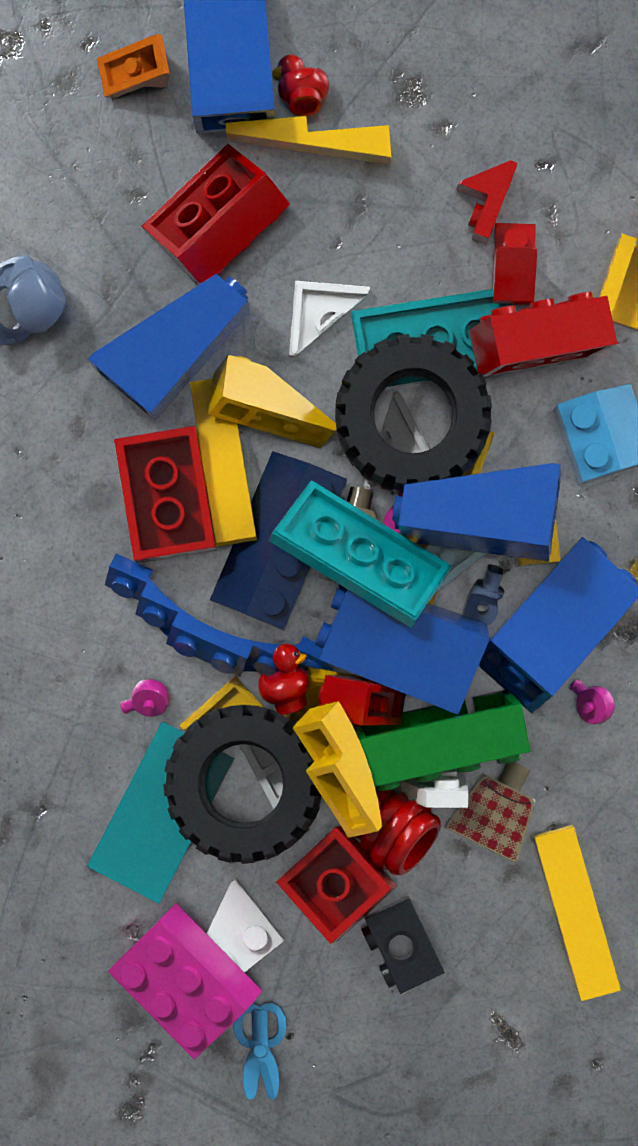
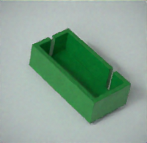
M506 689L472 697L475 712L468 714L464 699L459 714L434 705L403 712L401 725H358L352 723V726L365 753L376 790L385 791L399 787L400 781L416 778L417 782H426L439 778L440 772L456 769L458 773H466L481 768L480 763L496 760L498 764H507L520 760V754L531 752L522 704Z

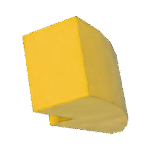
M339 701L310 708L293 727L314 760L306 770V773L348 838L378 832L382 827L372 774L361 743Z

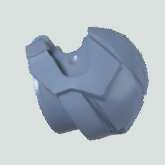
M22 255L0 262V291L7 288L8 302L13 316L17 320V324L13 329L6 328L0 323V346L21 342L30 333H43L48 330L62 314L66 298L57 274L47 264L34 260L29 255Z

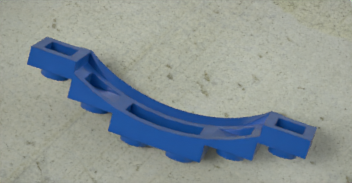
M115 554L108 569L105 586L112 588L119 596L125 598L132 597L139 600L135 615L142 617L149 625L159 627L168 637L166 644L172 646L179 654L187 657H196L210 663L219 672L232 673L241 677L243 671L264 673L267 676L280 671L276 668L272 656L275 649L281 644L255 642L235 637L197 620L173 603L150 580L153 572L152 569L119 554ZM303 636L300 644H293L300 653L307 655L305 661L298 666L299 668L306 671L309 667L333 671L334 665L319 660L321 647L316 646L315 641Z

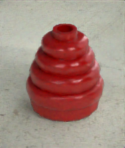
M393 789L385 791L376 790L382 827L378 832L355 837L360 839L362 850L370 855L371 862L377 868L389 870L394 875L402 876L411 871L433 846L441 829V821L436 814L432 813L431 807L419 805L414 799L409 800L405 792L396 793Z

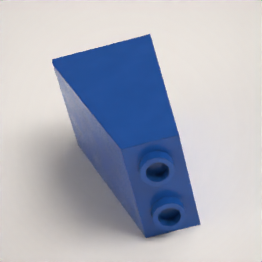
M184 0L191 106L196 133L225 131V123L275 119L265 0Z
M215 274L95 351L88 360L98 373L156 421L250 313L248 296L246 295L247 291L232 277L228 276L224 281Z
M549 463L404 485L403 497L396 496L394 501L392 520L395 521V529H399L402 536L416 544L549 562L561 483V464Z
M582 537L493 634L487 644L479 667L503 689H508L522 706L532 714L553 697L638 599L637 580L627 570L618 569L609 561L606 552L601 546L592 541L588 542Z
M339 584L330 606L337 610L331 625L323 623L315 642L316 646L321 647L319 660L447 711L459 714L490 640L487 624L428 603L413 627L410 628Z

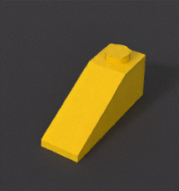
M228 355L213 374L208 415L321 448L336 432V423L267 366L254 363L246 357Z

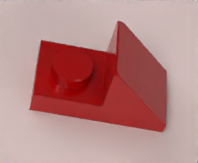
M507 161L458 183L457 191L485 201L484 205L476 203L468 226L475 228L472 240L487 245L516 171L517 162Z
M495 223L493 304L529 305L534 302L537 248H535L536 224Z

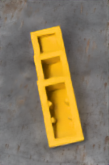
M213 378L190 382L215 541L216 546L219 547L257 540L238 424L208 415Z

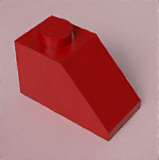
M325 675L324 684L319 692V703L322 706L339 701L350 722L353 724L401 725L406 694L367 678Z

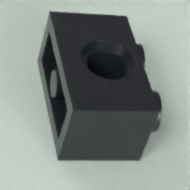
M409 896L365 916L368 926L361 928V931L370 950L373 951L379 948L385 963L379 965V969L388 988L396 985L400 994L445 973ZM398 935L407 936L413 944L411 952L404 957H396L389 951L390 941Z

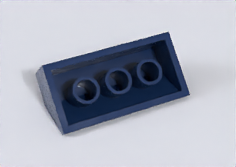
M272 451L251 501L257 540L233 544L210 600L285 631L311 567L269 542L271 534L311 480L341 498L347 484V479L311 463Z

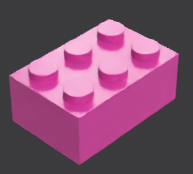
M177 903L108 970L114 979L194 1060L247 1011L262 993V990Z

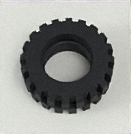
M409 334L397 335V339L387 342L384 339L374 344V348L367 353L363 352L355 359L354 365L350 370L346 371L340 390L337 392L335 422L338 439L347 459L368 481H373L381 485V488L392 492L393 490L403 492L404 485L462 476L477 461L490 433L492 402L491 395H488L486 389L487 383L483 374L478 373L474 367L475 362L467 354L462 355L456 350L455 345L446 340L444 343L433 340L434 336L421 334V337H410ZM421 377L430 380L443 390L450 402L452 420L449 431L444 439L432 449L419 453L402 452L385 442L377 430L374 419L376 402L382 391L398 379Z
M236 705L207 713L206 716L195 720L188 726V730L182 737H178L172 747L174 749L170 759H167L164 772H167L166 783L163 784L164 796H167L169 808L167 810L171 820L174 819L180 828L178 831L185 840L189 839L197 846L195 849L205 855L210 854L217 857V860L228 863H255L278 856L292 847L309 830L320 809L322 796L306 773V770L314 760L294 731L293 727L296 723L293 720L272 709L252 705ZM241 744L253 745L268 752L279 765L283 778L282 795L274 810L266 817L249 823L235 822L222 816L212 806L206 791V776L212 761L225 749Z

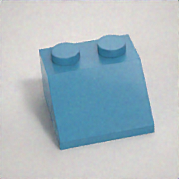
M631 384L596 391L555 406L553 410L578 486L638 467V404Z

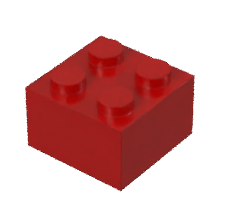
M341 826L335 827L276 881L279 887L330 944L339 941L398 887L383 869L377 868L371 862L370 855L362 850L361 844L355 837L348 838Z

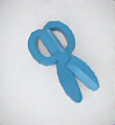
M272 1002L263 1003L261 1006L252 1003L247 1011L233 1023L234 1034L238 1042L246 1048H252L243 1068L244 1092L246 1098L250 1100L254 1099L260 1073L262 1074L268 1098L274 1100L278 1094L279 1070L275 1057L269 1048L280 1044L285 1036L287 1025L286 1016L281 1007ZM268 1011L274 1013L278 1024L275 1036L269 1039ZM248 1013H251L252 1040L246 1038L242 1030V1021Z

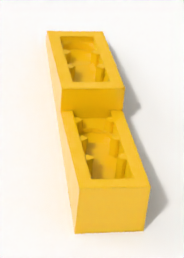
M306 116L225 123L227 140L231 142L391 165L389 125L308 132Z
M569 825L534 835L552 906L558 920L575 987L581 1001L621 991L574 826Z

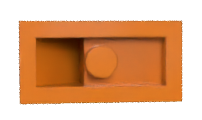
M162 34L152 35L97 58L104 97L116 98L144 86L160 88L167 86L170 71Z

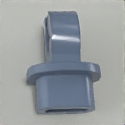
M492 564L487 565L483 579H477L470 589L463 609L464 616L484 622L487 626L495 620L498 614L497 599H501L505 592L503 587L500 586L503 577L502 568ZM480 604H486L488 609L486 611H479L477 607Z

